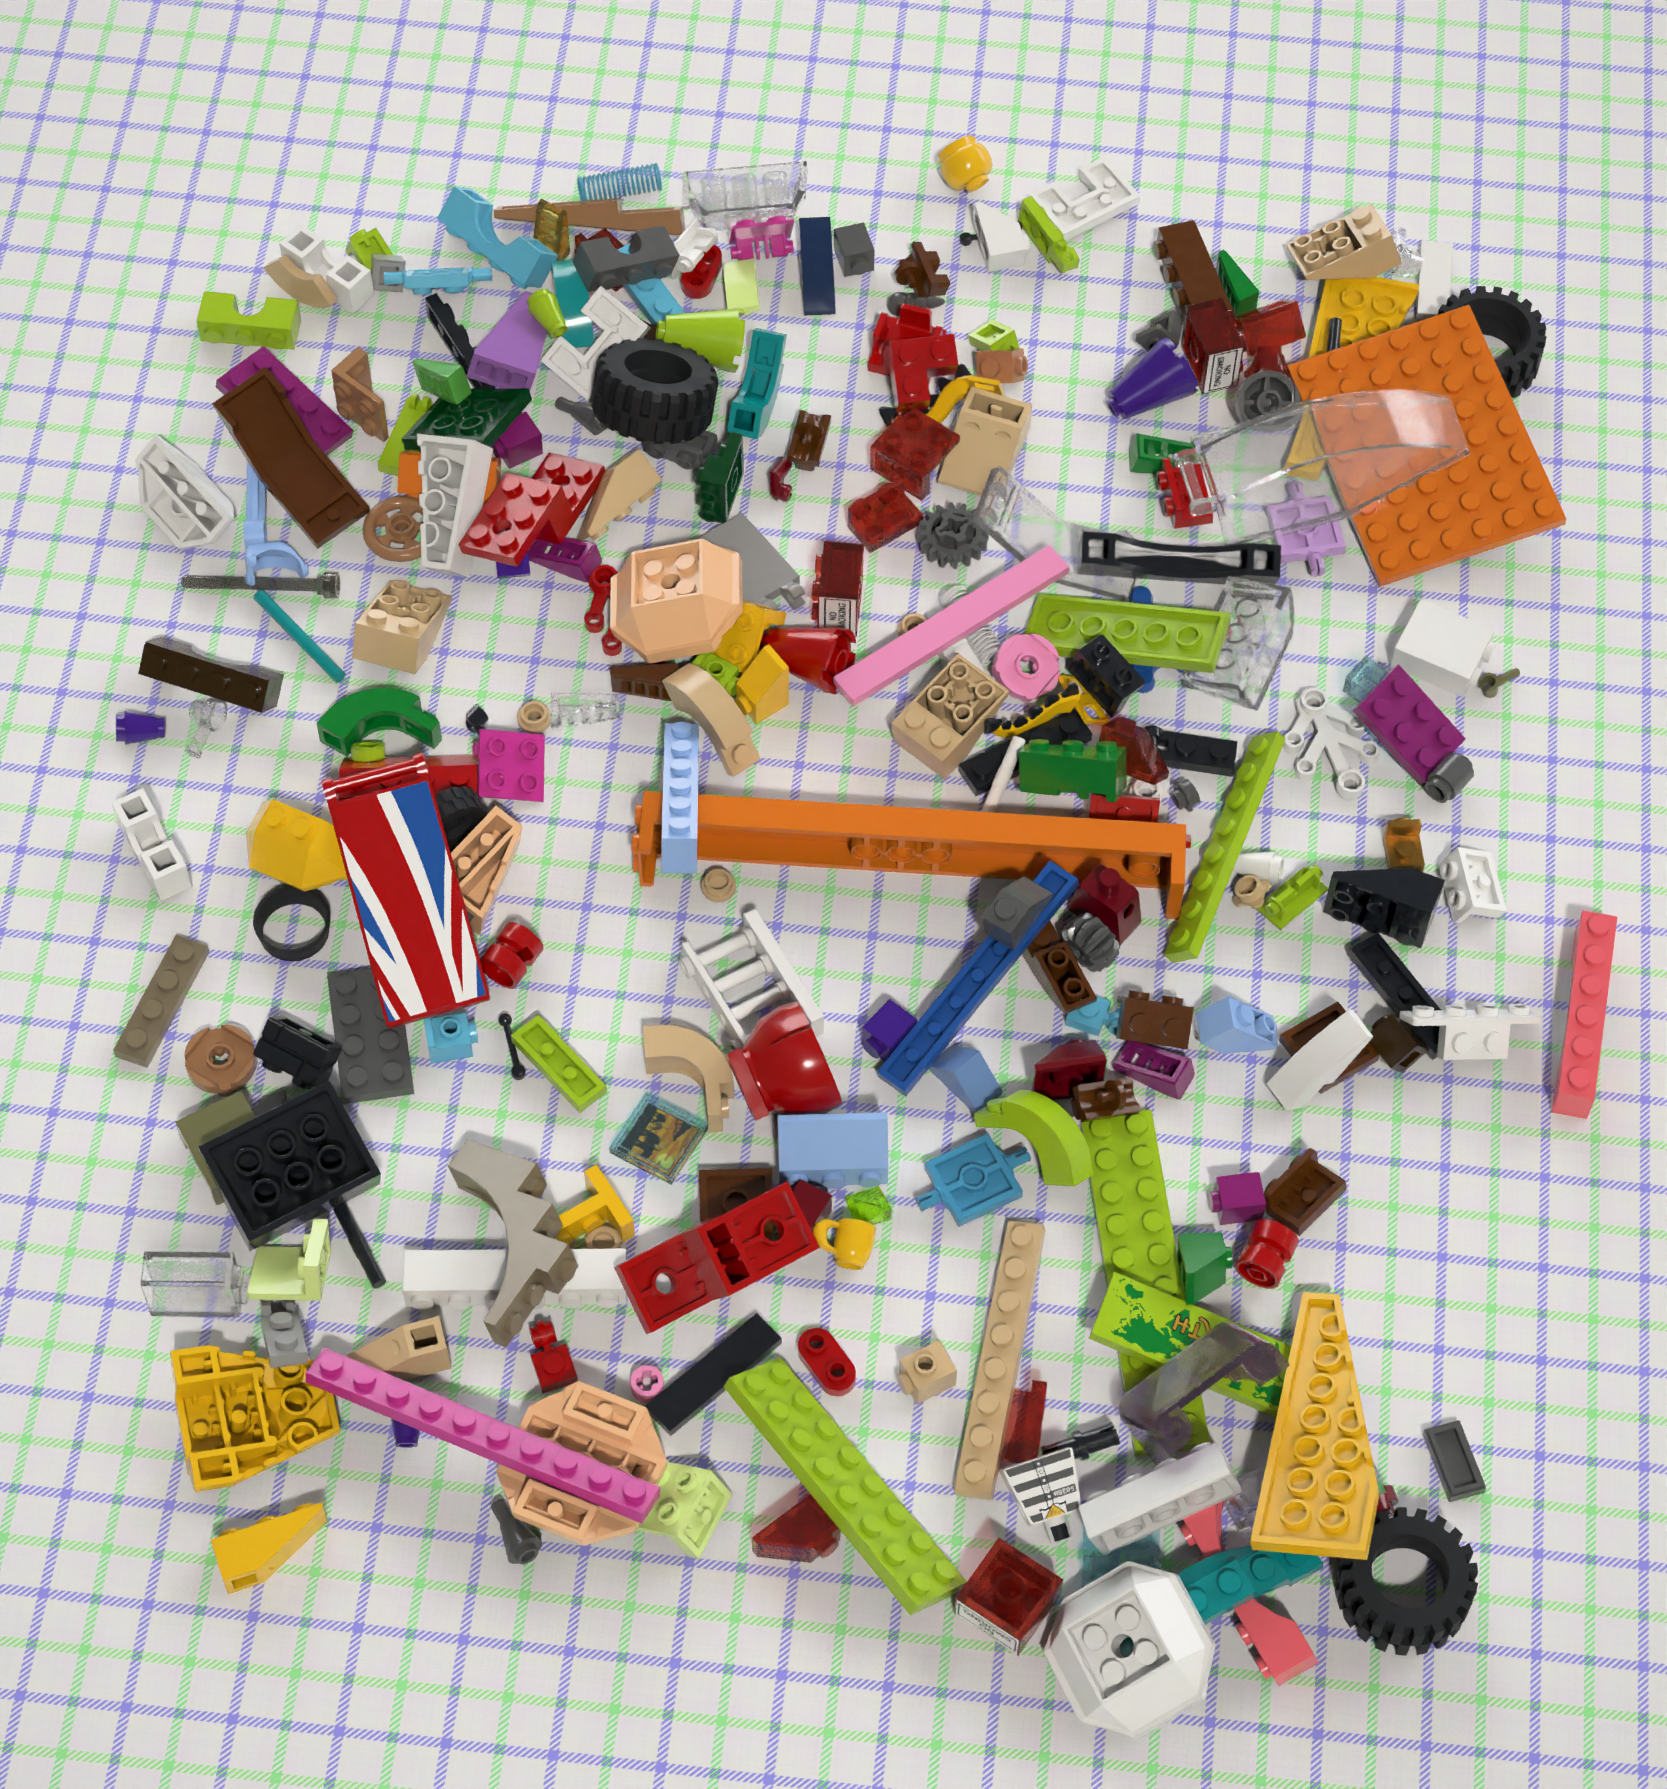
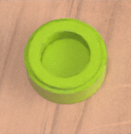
M363 741L354 743L351 746V759L354 761L373 762L385 758V745L381 742Z

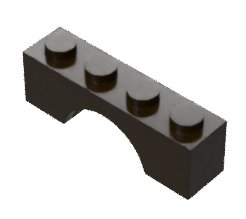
M162 636L145 642L138 672L140 675L260 713L277 707L284 674L255 665H236L204 657L193 651L191 645Z

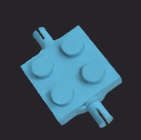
M473 267L411 269L408 271L403 270V272H384V285L403 284L405 289H412L413 294L432 293L434 288H444L445 293L463 292V289L474 281H492V267L475 269Z

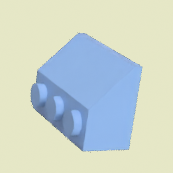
M887 1112L778 1115L779 1185L788 1181L791 1189L794 1190L800 1179L813 1186H824L829 1189L841 1188L844 1185H860L865 1188H873L880 1184H888Z

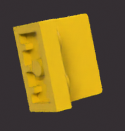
M743 599V612L734 625L721 637L722 641L716 650L711 653L739 667V672L744 673L758 654L764 629H769L770 624L784 626L787 613Z

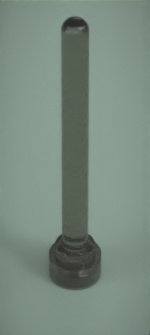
M324 572L323 575H318L317 578L255 577L254 586L247 585L245 577L186 575L181 579V585L187 589L317 592L318 595H323L327 599H338L340 595L339 572Z

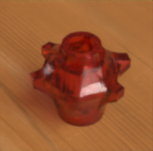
M1256 346V354H1254L1251 365L1244 371V378H1248L1256 372L1267 370L1280 372L1289 377L1287 363L1282 354V346Z

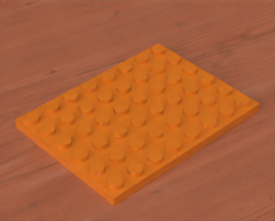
M1470 305L1287 365L1288 375L1292 383L1299 390L1302 408L1379 587L1566 524V516Z

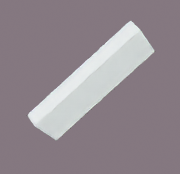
M1421 241L1418 284L1420 286L1417 295L1416 320H1424L1436 316L1441 305H1446L1447 299L1450 297L1453 243Z

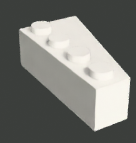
M417 434V445L421 447V461H418V474L422 476V494H419V505L423 508V523L420 524L422 567L439 574L470 578L473 556L463 554L458 544L482 510L493 448L476 440Z

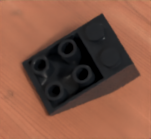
M1413 868L1334 871L1331 876L1323 913L1329 914L1338 921H1348L1359 925L1368 932L1389 936L1403 945H1413L1422 948L1434 919L1445 880Z

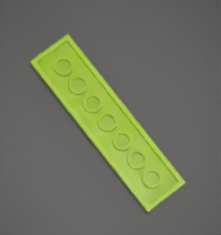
M781 1357L729 1377L724 1385V1389L910 1616L962 1590L967 1583L966 1580Z

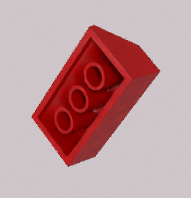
M413 756L385 757L382 760L373 762H358L351 758H344L339 768V779L412 759ZM424 756L435 795L442 790L451 789V787L466 786L468 789L472 788L478 796V756ZM414 772L338 793V799L342 801L419 779L418 773Z

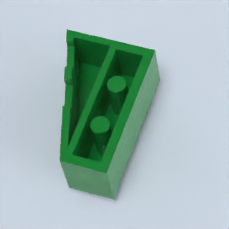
M1043 739L1030 740L1029 744H1025L1019 751L1020 792L1059 796L1060 792L1077 793V798L1089 799V793L1106 795V802L1116 803L1127 787L1126 747H1118L1117 742L1113 741L1097 742L1096 746H1083V742L1078 740L1064 741L1062 745H1049V741Z

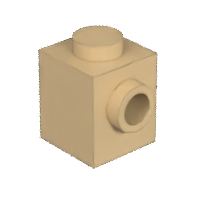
M940 1340L901 1358L899 1374L896 1377L905 1395L911 1394L916 1404H919L955 1386L957 1369Z

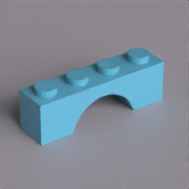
M454 186L437 217L446 225V231L455 237L463 238L467 241V247L477 254L485 255L490 259L488 263L493 268L508 273L511 276V282L523 289H527V287L541 288L552 269L551 261H556L558 255L534 238L518 237L512 243L505 245L499 240L493 228V205L471 188Z

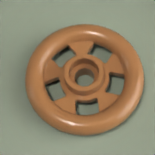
M410 496L391 497L381 501L368 512L363 523V538L368 548L374 554L394 562H407L421 557V542L418 543L414 539L417 537L418 532H421L420 524L423 521L417 523L412 517L417 512L423 516V508L419 505V498ZM397 509L401 511L400 513L392 515L390 518H388L386 514L390 511ZM385 526L386 535L377 536L376 527ZM391 542L404 544L403 549L390 548Z

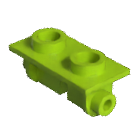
M1317 865L1303 867L1264 900L1263 905L1257 908V910L1281 931L1328 891V887L1321 882L1322 870Z

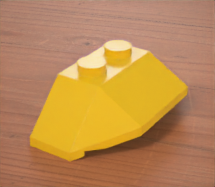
M274 799L262 803L246 831L250 869L304 892L330 885L341 879L348 880L333 824Z

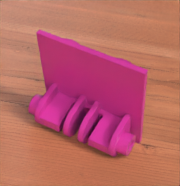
M775 216L768 218L767 222L755 223V220L751 219L736 222L735 226H731L729 245L736 244V246L730 247L731 259L741 261L754 258L752 242H754L756 259L760 260L759 241H763L765 257L769 259V240L772 258L787 257L788 253H794L793 240L787 241V238H791L794 219L786 220L785 216Z
M479 729V742H474L472 746L473 756H478L479 758L478 797L544 802L545 735Z

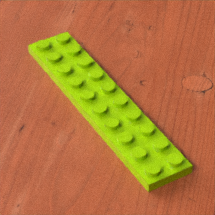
M1152 1109L1141 1110L1133 1115L1082 1123L1080 1120L1081 1132L1087 1142L1093 1165L1094 1175L1089 1177L1106 1286L1108 1287L1111 1276L1116 1272L1185 1301ZM1117 1351L1134 1456L1190 1451L1199 1444L1210 1442L1200 1385Z

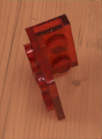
M908 406L870 446V470L920 501H923L930 493V473L960 442V435L913 406Z

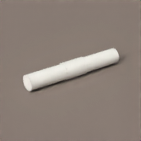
M1018 736L1012 737L981 812H996L1013 774L1014 767L1019 758V751L1026 742L1024 739Z

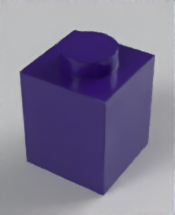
M889 999L862 1027L863 1048L873 1058H881L883 1061H886L915 1026L917 1019Z

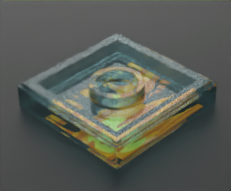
M646 1092L609 1146V1153L672 1185L707 1132L708 1123Z

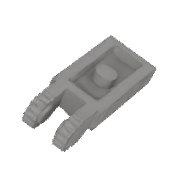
M260 1299L261 1329L270 1368L307 1364L308 1351L298 1312H295L294 1301L283 1300V1312L272 1314L271 1302Z

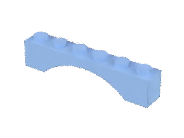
M684 721L665 723L661 873L697 874L699 724H690Z

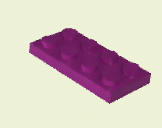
M264 346L216 380L215 387L225 395L266 366L286 390L289 402L313 441L326 456L352 438L353 429Z

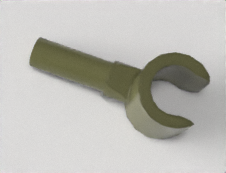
M1514 668L1501 676L1485 673L1480 677L1478 687L1480 688L1485 684L1492 685L1493 687L1486 690L1485 696L1493 698L1497 695L1498 687L1519 676L1520 671L1518 668Z

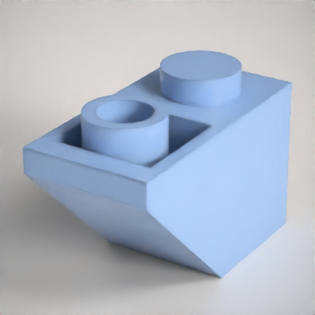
M1230 996L1196 1013L1201 1044L1220 1053L1273 1050L1278 1047L1277 1025L1273 1016Z

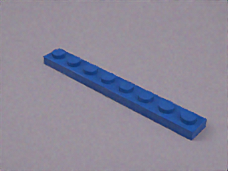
M1052 861L1047 863L1033 882L1052 892L1053 898L1017 948L1013 951L988 936L879 1068L877 1075L881 1080L904 1096L909 1094L1079 885L1076 877Z

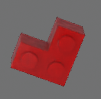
M954 334L890 341L887 351L895 412L927 410L930 403L928 378L955 375L958 368V358Z

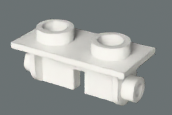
M695 218L674 242L680 256L671 274L672 279H675L680 272H691L704 256L703 251L707 252L718 241V232L712 227H701L699 218Z

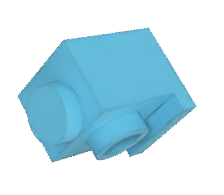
M466 1013L424 1019L431 1064L473 1057L471 1044L478 1043L475 1021L468 1022Z

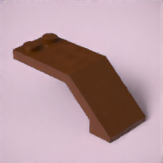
M266 366L212 403L258 479L317 549L368 514L370 511L369 506L313 441L289 402L286 390Z

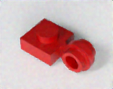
M543 1320L536 1321L535 1326L529 1327V1332L535 1349L542 1347L543 1351L531 1355V1362L542 1393L577 1382L578 1377L567 1345L564 1344L551 1348L550 1344L557 1342L551 1321L545 1323Z

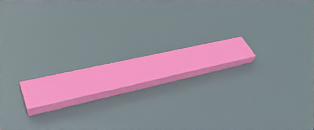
M1050 545L1046 546L834 676V685L852 706L857 705L1069 574V565Z

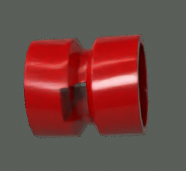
M508 922L496 937V944L490 945L480 958L483 972L488 978L502 987L514 989L527 973V967L532 966L544 948L540 939L528 928L515 922Z
M1260 1219L1256 1221L1247 1242L1249 1245L1243 1247L1235 1268L1240 1276L1258 1287L1274 1289L1278 1287L1286 1271L1283 1264L1291 1261L1299 1244V1239L1285 1225L1269 1219Z

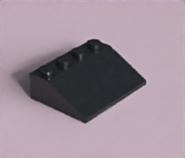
M330 1080L198 1146L232 1220L249 1251L378 1186L381 1179L378 1167Z

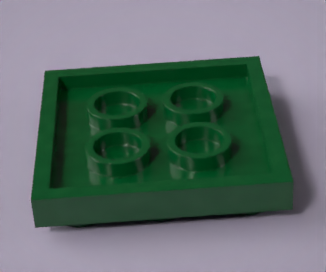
M471 388L472 393L459 404H453L438 398L401 439L405 450H419L421 452V447L417 445V434L476 440L492 448L497 439L507 431L511 423L521 415L522 411L532 401L529 389Z

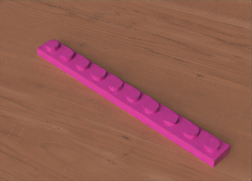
M327 1348L322 1350L306 1371V1383L641 1524L660 1497L659 1486Z

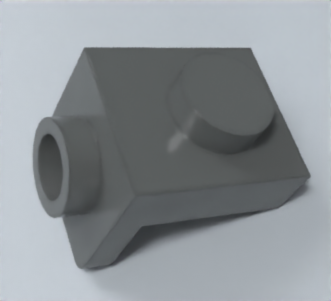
M1174 309L1151 320L1150 328L1137 333L1135 341L1147 351L1163 337L1171 340L1176 347L1179 346L1183 316Z

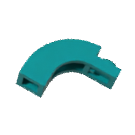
M573 259L551 261V274L555 294L568 330L562 337L575 348L590 347L594 344L592 320L580 311L589 300L588 291L572 262Z
M759 328L753 330L744 381L738 396L731 402L726 433L731 431L753 439H759L764 433L772 414L784 367L782 360L787 334Z

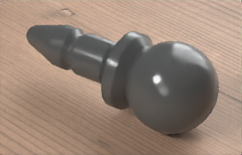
M895 292L888 298L887 308L892 315L900 317V307L903 303L926 309H934L945 304V300L936 296L917 297L914 292L908 295L904 292Z

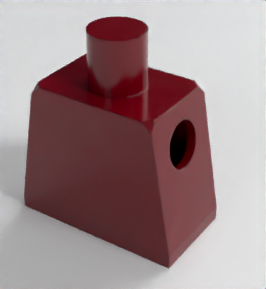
M1100 864L1077 887L1068 906V910L1076 916L1087 912L1092 914L1094 918H1099L1115 934V939L1119 942L1120 946L1142 921L1138 890L1123 880L1117 870L1106 868Z

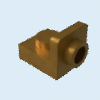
M1403 817L1386 823L1383 844L1388 869L1413 868L1423 872L1425 862L1419 836L1422 828L1420 819Z

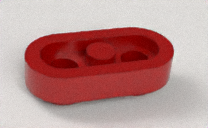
M714 244L707 252L703 251L704 256L691 272L682 273L681 275L682 292L690 298H704L713 289L722 267V252Z
M811 1328L802 1333L798 1340V1356L822 1390L831 1396L848 1394L856 1383V1369L833 1336L822 1328ZM814 1341H819L823 1346L815 1349L810 1344ZM839 1369L844 1374L841 1377H834L831 1372Z

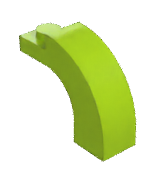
M1019 1090L1007 1098H997L988 1101L986 1107L974 1113L976 1127L1012 1129L1021 1133L1032 1143L1040 1159L1044 1185L1076 1186L1094 1175L1090 1151L1080 1128L1073 1118L1050 1098L1037 1092Z

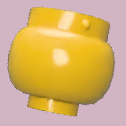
M967 135L954 141L938 154V162L942 163L941 173L946 183L954 190L966 189L968 193L978 190L989 181L987 175L993 167L988 150L981 143H976V137H972V135Z

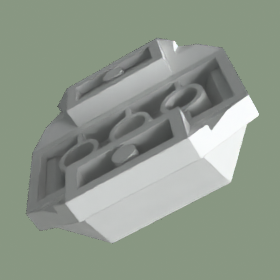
M1127 1561L1062 1600L1043 1652L1080 1722L1139 1739L1205 1700L1208 1688L1207 1681L1216 1644L1179 1575ZM1130 1637L1133 1640L1134 1649L1128 1657L1124 1658L1120 1653V1645L1125 1638Z

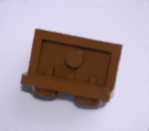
M1129 990L1128 997L1117 996V1003H1121L1116 1039L1188 1049L1194 1007L1183 1006V998L1163 996L1162 1002L1149 1001L1150 993Z
M1309 1148L1302 1156L1295 1157L1290 1163L1289 1168L1278 1179H1273L1267 1185L1264 1191L1266 1214L1300 1236L1347 1190L1346 1181L1319 1164L1317 1151Z

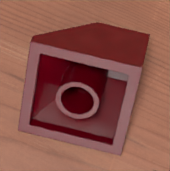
M1075 1039L1066 1044L1059 1045L1034 1065L1031 1091L1042 1094L1051 1100L1075 1098L1073 1087L1104 1081L1107 1061L1104 1051L1096 1040L1084 1041L1082 1039Z

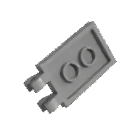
M743 513L738 514L697 538L739 553L742 560L744 600L778 610V606L773 599L780 595L784 597L793 610L805 604L804 599L801 597L805 594V590L800 585V576Z

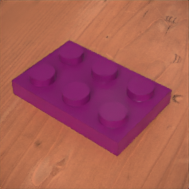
M1399 664L1392 667L1352 710L1419 785L1427 782L1428 775L1466 739Z

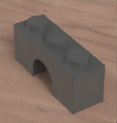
M663 225L636 231L628 249L630 254L618 251L612 245L609 237L580 242L572 262L587 291L590 292L597 290L600 286L609 290L614 286L633 285L643 280L665 278L672 274L680 255Z

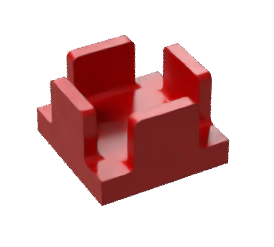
M903 303L900 307V318L891 317L887 313L881 312L873 333L872 353L868 361V371L891 377L887 351L890 341L946 335L947 330H944L941 326H932V311L930 309ZM929 377V378H928V385H929V383H930L932 377Z

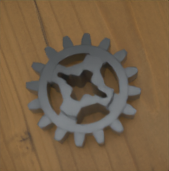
M949 502L948 509H943L942 506L936 505V513L927 511L925 520H920L918 543L921 544V553H929V562L939 559L940 567L942 568L946 566L947 562L952 563L953 569L958 568L959 562H963L964 565L969 567L971 558L979 561L981 559V551L987 550L989 528H985L986 519L978 518L977 509L967 512L966 504H962L959 509L955 508L953 502Z

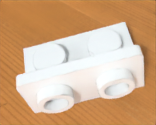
M1457 847L1439 864L1440 876L1445 880L1444 889L1454 923H1462L1471 914L1500 918L1507 912L1491 852Z

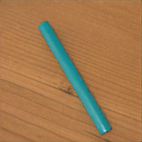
M259 590L255 593L253 599L336 683L341 682L345 678V672L264 590Z

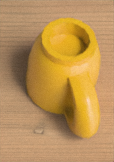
M826 1218L819 1220L815 1224L813 1235L820 1248L834 1254L837 1266L850 1270H863L864 1265L870 1258L877 1228L869 1222L858 1219L843 1218L836 1222ZM831 1227L836 1228L833 1247L827 1241V1231Z

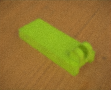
M413 393L410 395V398H407L377 463L379 472L398 476L399 454L405 450L401 439L433 405L431 398L424 396L421 401L419 395Z

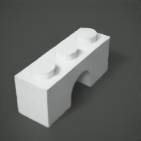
M300 224L279 243L281 257L287 255L297 267L307 273L321 274L337 297L336 303L352 314L374 296L371 270L348 255L339 263L335 262L325 248L324 239Z
M143 788L111 802L117 823L159 900H165L191 888L192 884L187 866L172 840L168 841L160 824L158 814Z

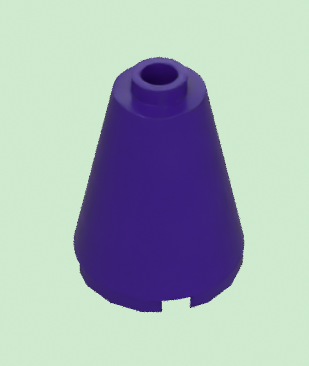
M1165 337L1160 339L1108 392L1109 400L1106 403L1115 417L1120 415L1123 419H1127L1198 392V389L1195 388L1198 386V382L1194 372L1184 356L1179 358L1173 353V350L1177 347L1171 340Z

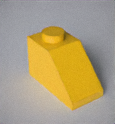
M769 644L763 647L736 682L735 703L743 715L746 716L748 714L755 724L789 705V667Z

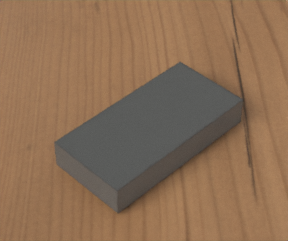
M1460 1420L1424 1429L1422 1435L1448 1501L1453 1502L1484 1493L1486 1486Z

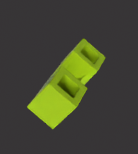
M204 291L196 321L201 341L294 350L301 324V315L298 300L266 297L265 305L260 312L254 315H242L238 311L235 294Z

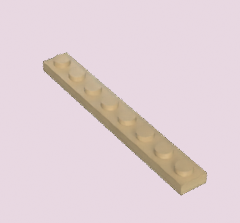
M1008 1221L954 1486L956 1496L993 1500L1046 1232L1044 1224Z

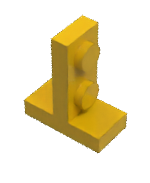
M597 1164L585 1170V1186L592 1197L559 1215L563 1226L555 1239L570 1245L575 1238L603 1226L606 1221L610 1223L612 1228L618 1231L622 1243L634 1237L633 1218Z

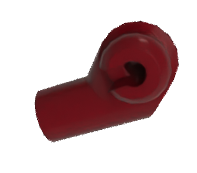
M780 457L769 472L770 496L775 501L787 502L792 496V486L784 484V478L792 468V462L787 461V457Z

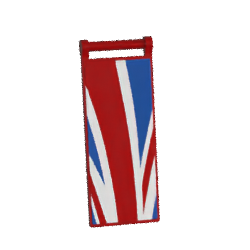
M423 752L413 754L412 759L337 780H332V777L321 780L387 1027L389 1029L489 1001V990ZM410 773H418L419 779L342 801H338L337 798L338 793Z

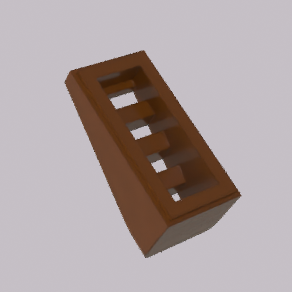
M678 664L610 668L612 692L671 701L662 680L676 672Z

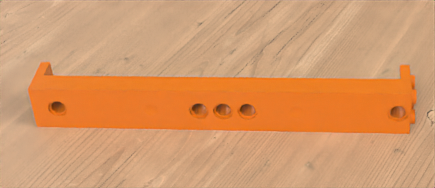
M644 791L643 803L636 804L635 825H637L636 834L632 836V854H634L633 872L639 873L640 886L651 887L654 885L657 857L661 858L663 792ZM698 794L697 860L1018 880L1024 876L1031 881L1038 876L1049 861H1052L1076 877L1079 884L1100 864L1106 868L1117 870L1120 877L1133 887L1166 889L1165 919L1178 920L1185 887L1186 824Z

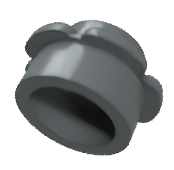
M1188 779L1181 783L1177 781L1173 783L1174 790L1170 792V795L1179 810L1185 808L1188 812L1193 811L1192 807L1200 803V797L1194 785Z

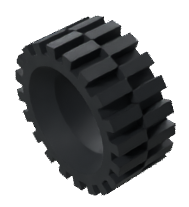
M1477 286L1473 294L1467 288L1460 291L1459 299L1453 294L1447 299L1446 305H1441L1437 315L1470 305L1482 334L1503 341L1513 352L1514 357L1495 362L1511 397L1514 399L1520 396L1522 388L1527 390L1531 386L1533 379L1536 378L1547 336H1545V322L1540 323L1541 313L1539 310L1530 312L1532 303L1528 299H1525L1523 302L1517 301L1519 294L1510 291L1508 296L1501 294L1503 289L1501 287L1494 286L1493 292H1486L1485 286Z
M1397 1507L1393 1518H1389L1387 1511L1376 1513L1368 1559L1342 1558L1338 1568L1336 1590H1340L1337 1602L1340 1610L1348 1608L1345 1621L1350 1628L1359 1623L1361 1628L1358 1637L1367 1642L1372 1635L1378 1639L1375 1648L1386 1652L1388 1644L1396 1645V1655L1402 1656L1407 1655L1410 1646H1415L1417 1655L1427 1653L1431 1643L1434 1644L1436 1649L1446 1644L1449 1635L1453 1638L1460 1630L1477 1593L1478 1583L1475 1582V1579L1478 1575L1477 1562L1469 1563L1474 1553L1470 1544L1468 1543L1460 1547L1459 1543L1463 1534L1456 1527L1448 1533L1444 1529L1447 1520L1437 1515L1434 1522L1426 1520L1427 1510L1417 1508L1414 1517L1407 1516V1507ZM1407 1548L1421 1552L1430 1558L1439 1569L1444 1585L1443 1595L1434 1603L1421 1608H1406L1394 1604L1384 1597L1377 1588L1372 1576V1563L1381 1554L1392 1549Z

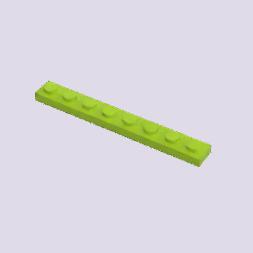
M1278 731L1257 735L1248 744V750L1242 765L1237 771V777L1231 792L1226 798V804L1220 819L1215 825V831L1209 846L1203 854L1204 858L1198 873L1192 881V887L1187 900L1181 908L1178 922L1170 935L1169 944L1164 956L1172 963L1196 959L1199 956L1286 740Z

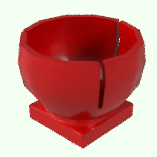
M797 1001L778 1006L760 1018L745 1042L744 1047L725 1055L755 1121L768 1116L769 1112L779 1115L827 1114L842 1104L840 1093L812 1028H808L811 1026Z

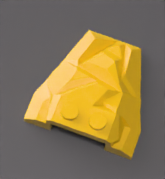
M211 1345L170 1351L178 1424L187 1473L191 1478L195 1492L235 1486L276 1464L340 1434V1425L333 1394L306 1383V1371L315 1360L308 1359L307 1364L270 1368L268 1358L255 1357L256 1352L244 1350L243 1355L220 1352V1347Z

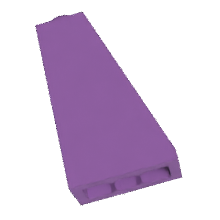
M525 291L474 351L466 377L502 389H529L530 391L547 335V331L528 312L529 305L527 300L533 293Z

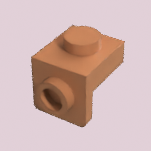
M1023 348L981 350L976 352L977 377L998 380L1000 383H1016L1025 380L1028 361L1026 356H1024Z

